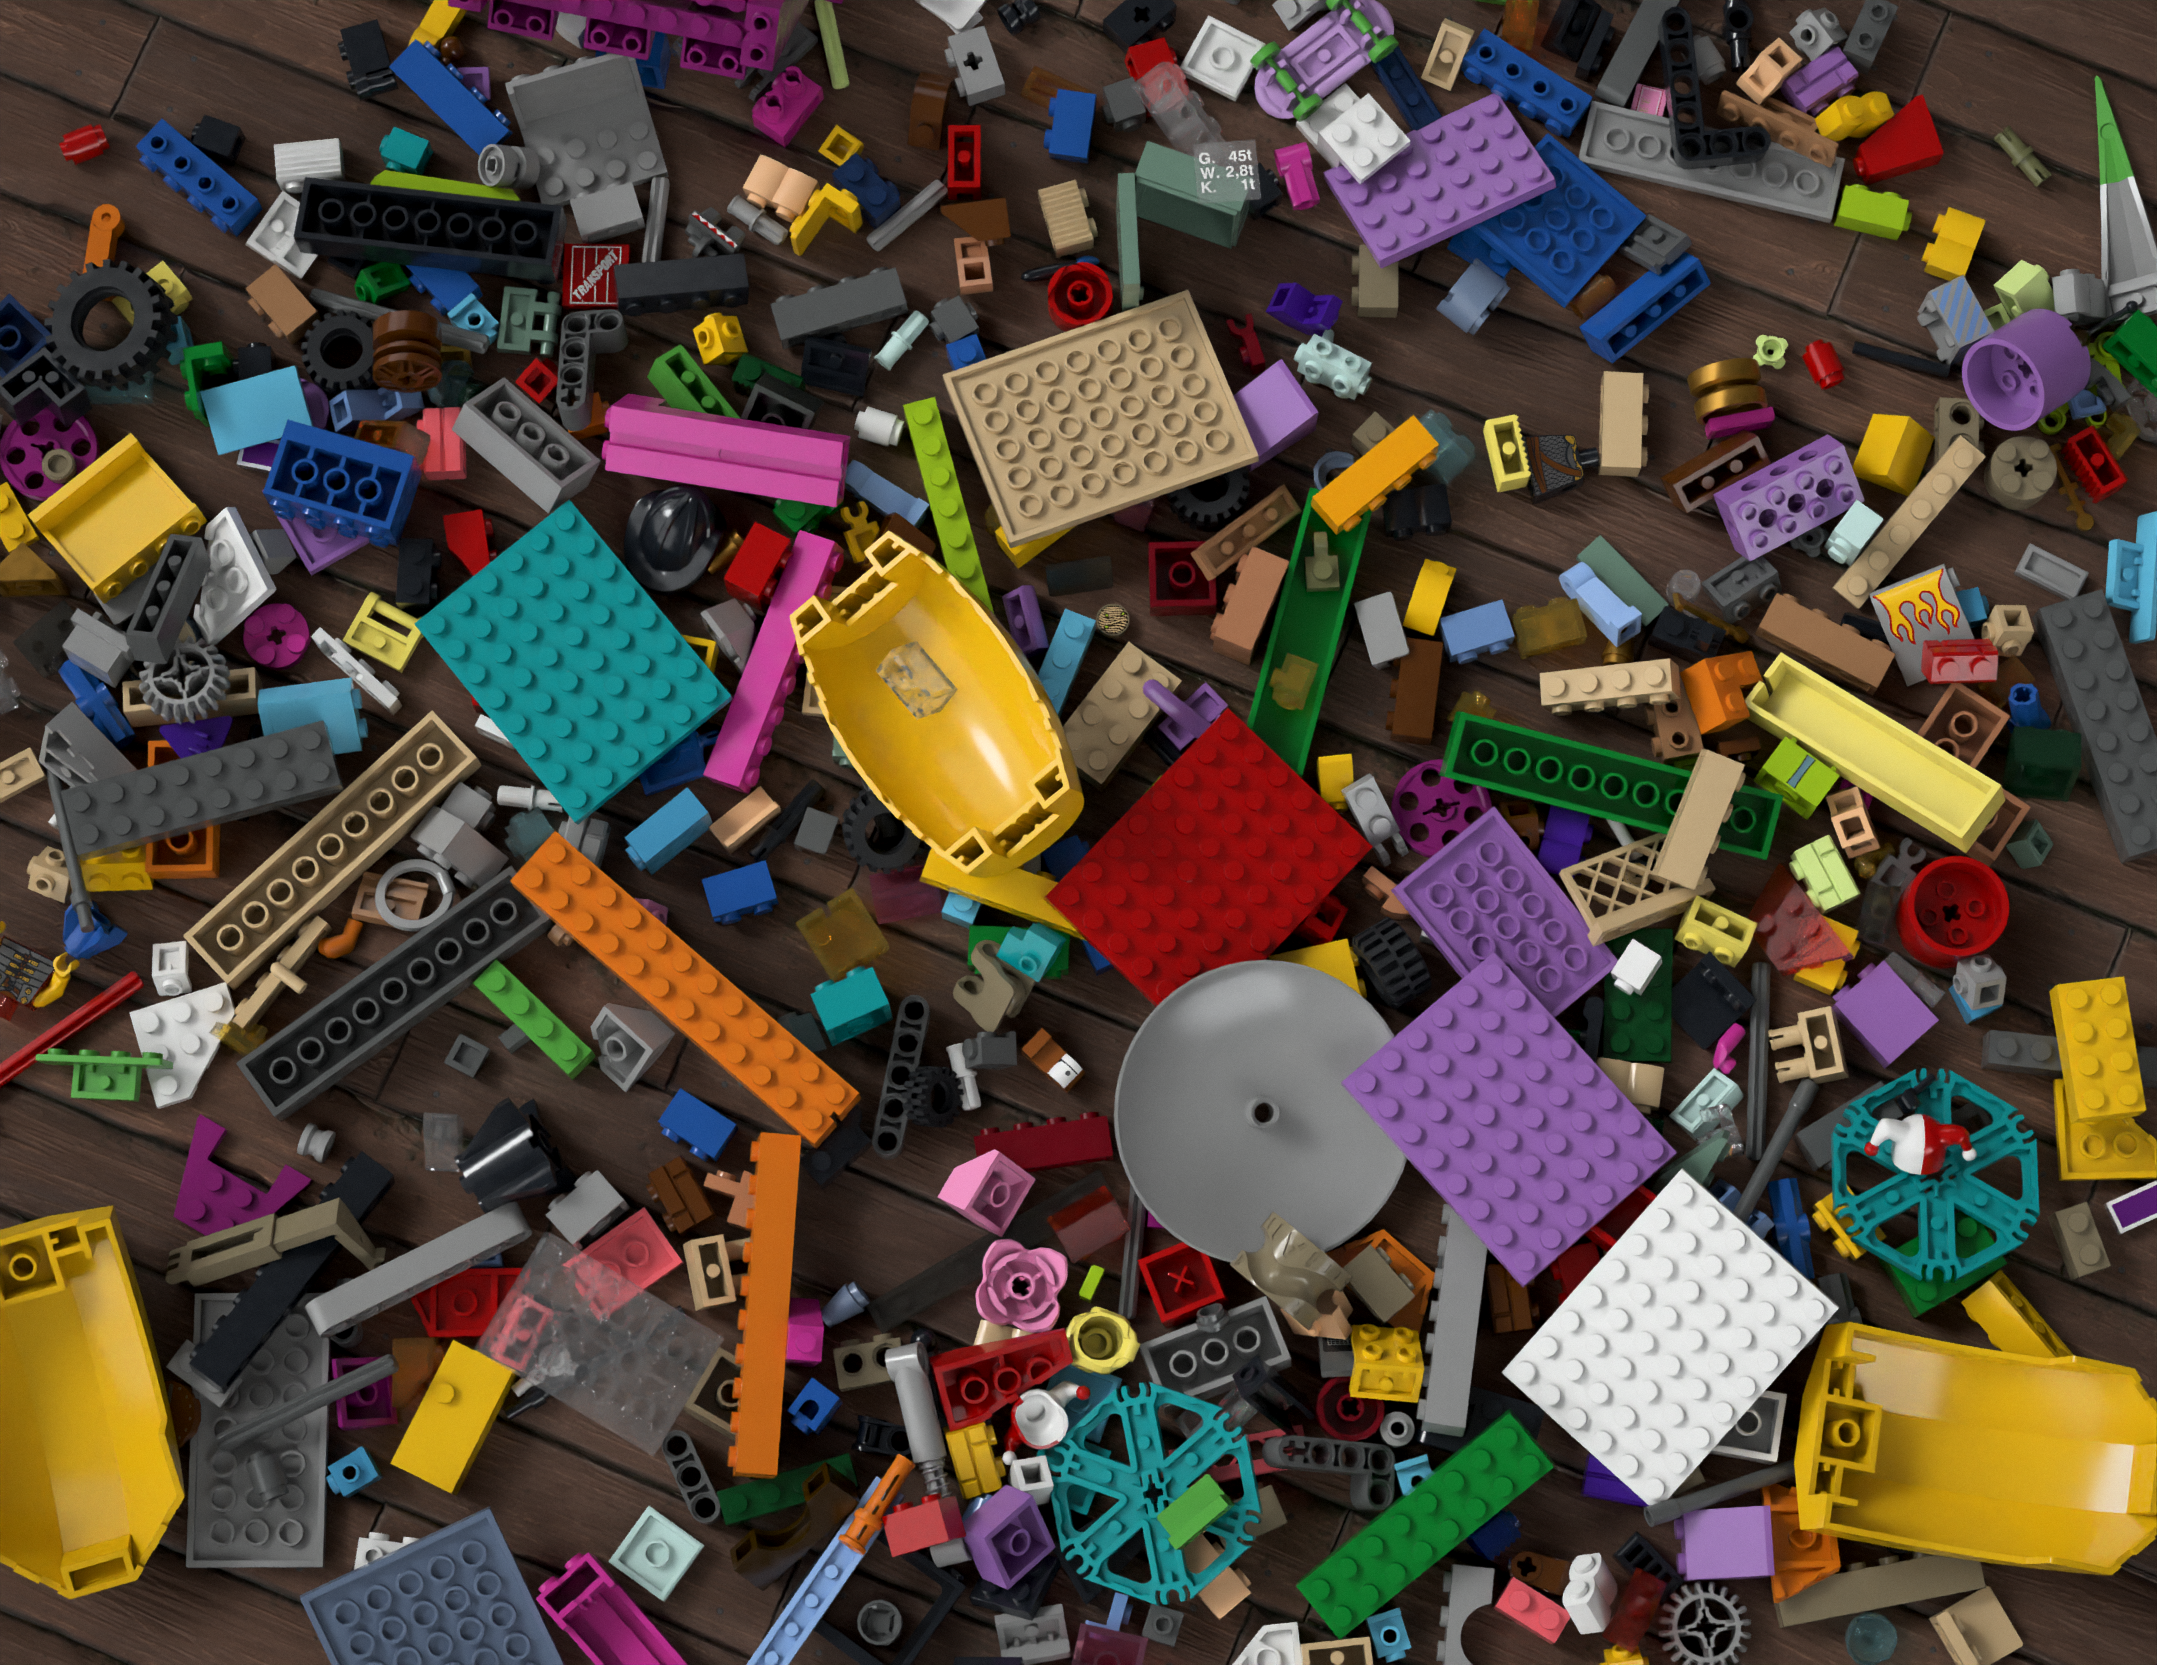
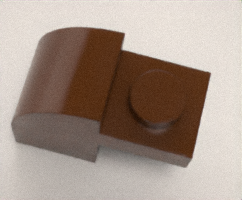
M926 72L920 73L911 104L907 145L933 150L940 149L944 118L949 108L953 77Z

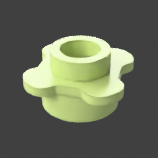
M1760 335L1756 339L1758 348L1753 359L1758 361L1759 366L1765 364L1771 365L1775 369H1781L1785 365L1783 356L1788 347L1787 341L1784 338ZM1769 349L1773 350L1772 355L1768 354L1767 351Z

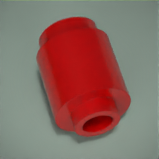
M89 124L63 135L64 142L59 143L66 161L73 159L75 165L103 155V151L110 148L101 124L95 126Z
M1820 339L1805 347L1806 353L1802 355V359L1815 385L1819 384L1821 390L1832 388L1845 380L1843 374L1845 369L1831 342L1824 343L1823 339Z

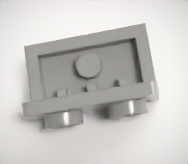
M1062 1604L1040 1607L1033 1621L1009 1614L994 1616L1001 1657H1022L1024 1665L1069 1658L1071 1656Z

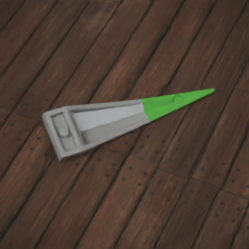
M2096 75L2095 91L2101 199V280L2104 281L2107 317L2125 308L2127 302L2136 301L2139 305V310L2144 315L2149 316L2157 313V240L2102 79ZM2128 313L2109 325L2122 323L2132 314Z

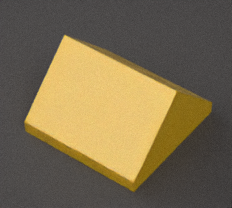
M1873 414L1852 467L1855 476L1909 496L1917 485L1935 437L1910 416Z

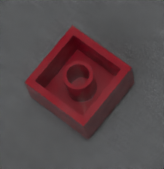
M1206 541L1148 543L1150 616L1216 615V578L1208 581L1190 554Z

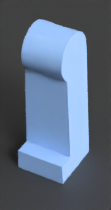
M852 460L847 467L845 489L884 517L887 514L896 512L919 530L931 513L930 504L919 497L917 499L874 473L864 464Z
M1579 562L1559 576L1560 584L1571 598L1570 600L1616 647L1640 633L1642 613L1634 606L1628 607L1596 577L1593 570L1586 563ZM1627 627V630L1621 633V631Z

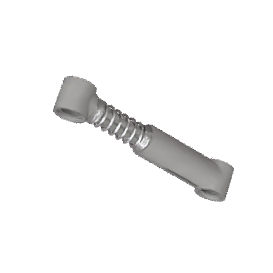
M922 1342L887 1349L885 1353L886 1368L891 1380L895 1382L913 1461L919 1464L920 1470L923 1469V1473H921V1476L925 1478L923 1485L927 1486L928 1490L925 1494L932 1495L941 1492L942 1499L950 1497L952 1491L948 1490L947 1486L950 1482L946 1481L945 1477L948 1473L944 1472L943 1469L945 1466V1459L943 1458L947 1456L928 1377L930 1364L927 1351ZM963 1537L930 1547L932 1559L939 1568L973 1559Z

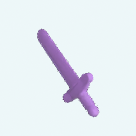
M1154 679L1145 682L1143 686L1145 696L1195 738L1198 739L1211 726L1207 720L1161 683Z

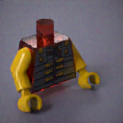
M0 921L1 934L6 928V924L3 921ZM3 936L2 940L0 938V1018L10 1022L18 1005L34 1012L38 1007H45L62 997L71 977L70 972L79 967V961L76 959L68 966L65 962V958L68 955L67 952L53 960L6 936Z

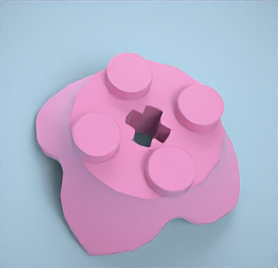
M1012 1239L994 1241L983 1258V1279L975 1295L978 1313L995 1325L1010 1324L1030 1333L1051 1330L1060 1315L1057 1295L1064 1287L1068 1277L1067 1257L1051 1248L1040 1247L1028 1250L1020 1242ZM1014 1279L1019 1283L1023 1281L1027 1283L1028 1288L1024 1289L1027 1293L1025 1296L1013 1292L1012 1287L1015 1285L1012 1282Z

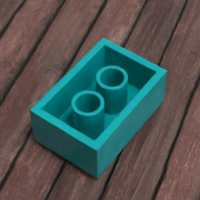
M865 966L857 967L846 973V979L837 983L834 980L825 981L815 987L816 992L810 994L832 1046L893 1020L889 1002L873 967L865 969Z

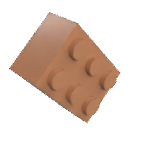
M1253 546L1249 555L1242 554L1236 569L1235 580L1237 583L1236 585L1230 583L1223 599L1224 605L1222 610H1225L1223 615L1217 613L1210 630L1212 632L1210 639L1214 641V652L1248 666L1250 665L1285 583L1289 567L1288 560Z

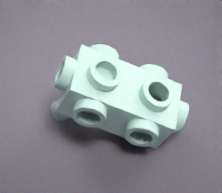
M1325 330L1322 337L1314 334L1307 345L1302 343L1294 356V361L1299 363L1297 371L1304 374L1308 382L1313 384L1321 383L1333 389L1335 395L1340 398L1355 400L1358 394L1364 395L1372 381V378L1368 376L1372 363L1334 344L1333 330Z

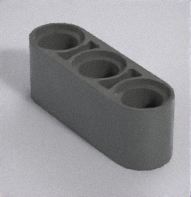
M681 1430L668 1432L662 1439V1452L693 1518L698 1522L706 1525L714 1524L722 1516V1510L716 1489L691 1437ZM677 1437L684 1438L687 1443L685 1452L678 1456L672 1455L669 1451L670 1442ZM696 1468L701 1473L700 1482L693 1487L686 1486L683 1481L684 1473L688 1469ZM705 1499L713 1500L716 1507L714 1514L708 1518L700 1517L697 1511L699 1503Z

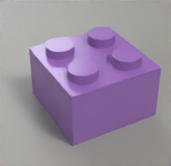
M1007 1484L963 1522L966 1536L963 1538L981 1577L1007 1590L1055 1548V1544L1033 1496Z

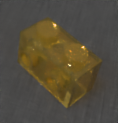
M1558 597L1550 600L1548 606L1536 608L1535 605L1521 607L1516 610L1517 614H1513L1510 621L1521 659L1583 644L1588 636L1577 598L1568 600L1567 597Z

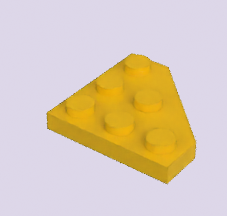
M2064 1079L2053 1080L2059 1181L2157 1179V1140L2151 1134L2148 1135L2134 1122L2135 1120L2132 1117L2071 1124Z

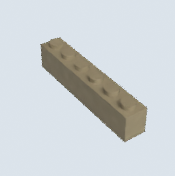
M1912 1552L1913 1559L1900 1561L1899 1555L1880 1558V1566L1867 1568L1866 1562L1845 1565L1846 1572L1833 1574L1780 1603H1774L1779 1628L1986 1588L1981 1563L1979 1561Z

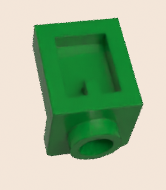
M381 262L362 269L354 287L359 300L378 305L383 299L407 291L411 283L399 264Z

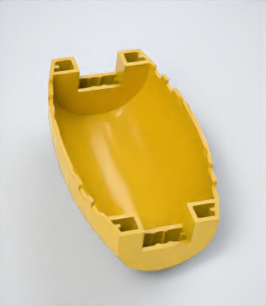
M887 531L864 551L873 567L832 602L813 595L789 616L800 656L804 657L809 671L806 675L810 685H813L820 700L818 704L832 733L853 767L876 797L897 819L902 820L915 836L924 840L938 855L951 862L966 874L979 878L997 876L1023 865L1055 843L1076 821L1084 805V796L1075 760L1059 716L1040 678L1019 645L992 611L961 580L934 558L899 535Z

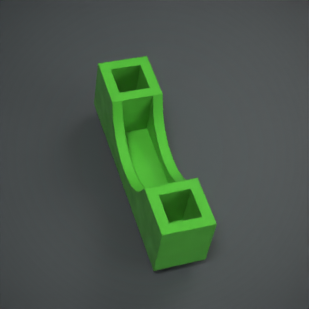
M497 959L473 982L475 987L520 1028L571 1080L596 1057L584 1042Z

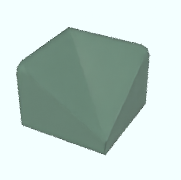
M2035 819L2020 823L2005 846L2019 867L2026 869L2040 866L2054 844L2038 820Z

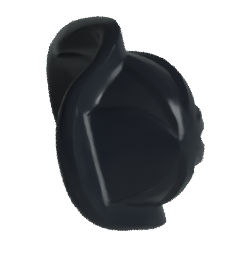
M681 484L648 493L636 503L627 523L624 537V560L627 570L643 589L653 594L669 596L689 589L704 576L717 554L727 529L724 515L697 486Z

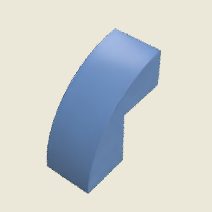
M383 387L378 390H344L328 402L335 432H350L379 427L399 421L424 409L421 391L403 393L387 390Z

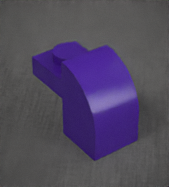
M1280 283L1266 313L1297 331L1311 336L1316 334L1322 337L1324 331L1330 330L1331 326L1337 321L1339 317L1338 311L1343 301L1335 295L1316 296L1298 283Z

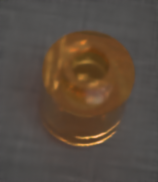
M1596 273L1572 299L1569 306L1581 320L1585 321L1617 297L1615 293L1617 286L1608 275L1601 276Z

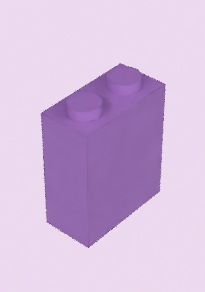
M1882 961L1877 967L1871 962L1857 975L1861 981L1852 989L1847 984L1832 998L1836 1003L1832 1006V1009L1836 1012L1837 1018L1885 1069L1937 1023L1939 1019L1885 961Z

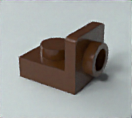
M1756 736L1721 742L1717 745L1715 753L1742 764L1753 761V756H1757L1761 749L1759 738Z

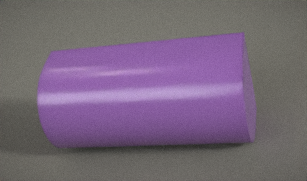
M1022 585L1002 596L1012 638L1019 645L1026 658L1048 652L1049 643L1034 586Z

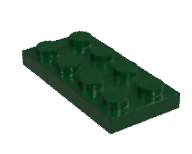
M1641 928L1605 942V945L1619 960L1631 940L1634 939L1662 957V964L1641 996L1634 991L1631 995H1628L1614 985L1616 980L1612 978L1611 971L1605 975L1603 1058L1631 1063H1671L1673 929Z

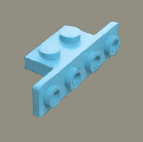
M2157 511L2138 517L2136 543L2120 539L2109 541L2105 598L2108 606L2131 611L2129 642L2133 644L2154 640L2157 630Z

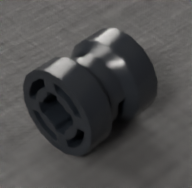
M1015 0L1011 4H1004L997 8L1002 23L1012 36L1020 33L1026 24H1034L1041 19L1040 12L1033 0Z

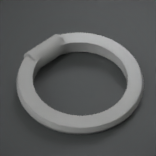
M411 859L397 863L383 874L376 886L375 904L381 917L391 926L404 931H420L452 908L456 890L447 870L427 860ZM410 871H422L433 875L437 879L443 893L442 902L437 910L428 917L419 920H406L394 915L387 907L385 901L386 891L390 883L399 875Z

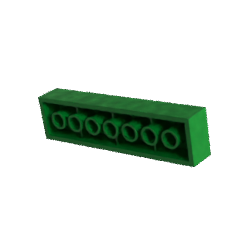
M1509 1409L1298 1580L1296 1587L1338 1639L1341 1640L1554 1467V1461L1514 1412Z

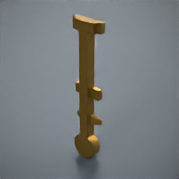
M2060 444L2049 446L2055 457L2057 475L2063 486L2058 489L2060 496L2066 493L2071 502V505L2066 510H2074L2078 517L2076 527L2081 531H2088L2094 525V519L2091 515L2084 512L2082 506L2086 502L2085 500L2079 501L2074 491L2078 488L2076 482L2070 483L2056 454L2057 451L2061 450Z
M1674 592L1672 594L1677 611L1682 612L1684 609L1706 622L1726 630L1725 636L1730 634L1739 643H1745L1749 639L1748 633L1742 627H1735L1712 613L1683 599V596L1679 593Z

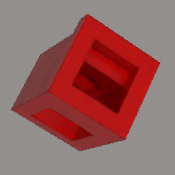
M536 357L517 378L515 383L540 404L557 386L558 367L548 358L541 361Z
M1328 894L1293 930V933L1312 946L1329 943L1336 934L1348 909L1340 904L1341 902L1337 897Z

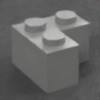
M435 805L432 806L410 836L420 844L417 851L447 870L450 867L454 868L457 871L454 877L469 888L473 884L482 887L492 880L509 859L466 822Z

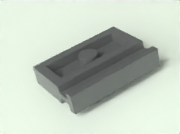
M1648 214L1618 250L1620 254L1659 275L1662 272L1660 268L1665 264L1670 265L1674 260L1678 259L1692 245V242L1687 234Z

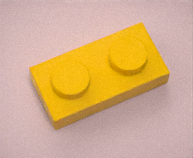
M8 482L0 485V538L10 554L21 542L30 546L39 541L40 538Z

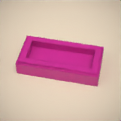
M1773 407L1708 419L1705 426L1707 439L1731 436L1743 429L1751 432L1770 428L1775 419Z

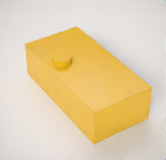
M453 1340L390 1464L457 1496L518 1372Z

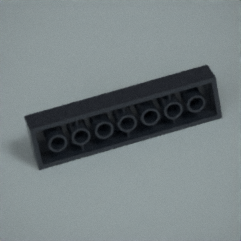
M305 177L293 237L301 253L557 282L567 219L563 207L559 205Z

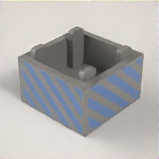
M1964 275L1930 290L1918 310L1920 314L1917 317L1921 327H1927L1938 347L1936 355L1941 362L1945 361L1950 366L1964 360L1966 353L1975 343L1994 332Z

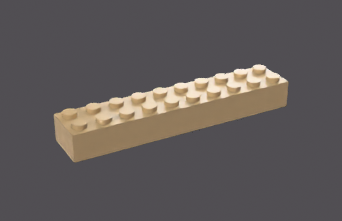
M432 710L186 932L183 937L233 990L237 989L291 940L307 920H313L357 880L364 871L368 870L423 820L433 805L438 806L444 801L459 781L463 783L482 766L481 763Z

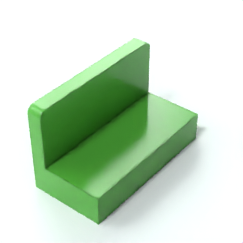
M1206 1474L1158 1514L1157 1519L1171 1536L1167 1540L1175 1550H1181L1235 1504L1210 1474Z

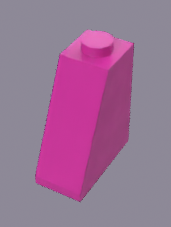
M790 1297L785 1366L813 1368L822 1360L824 1325L818 1299Z

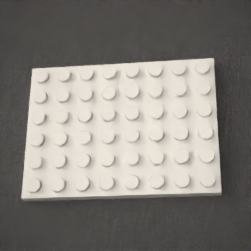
M1682 1168L1501 1373L1650 1506L1668 1500L1840 1306Z

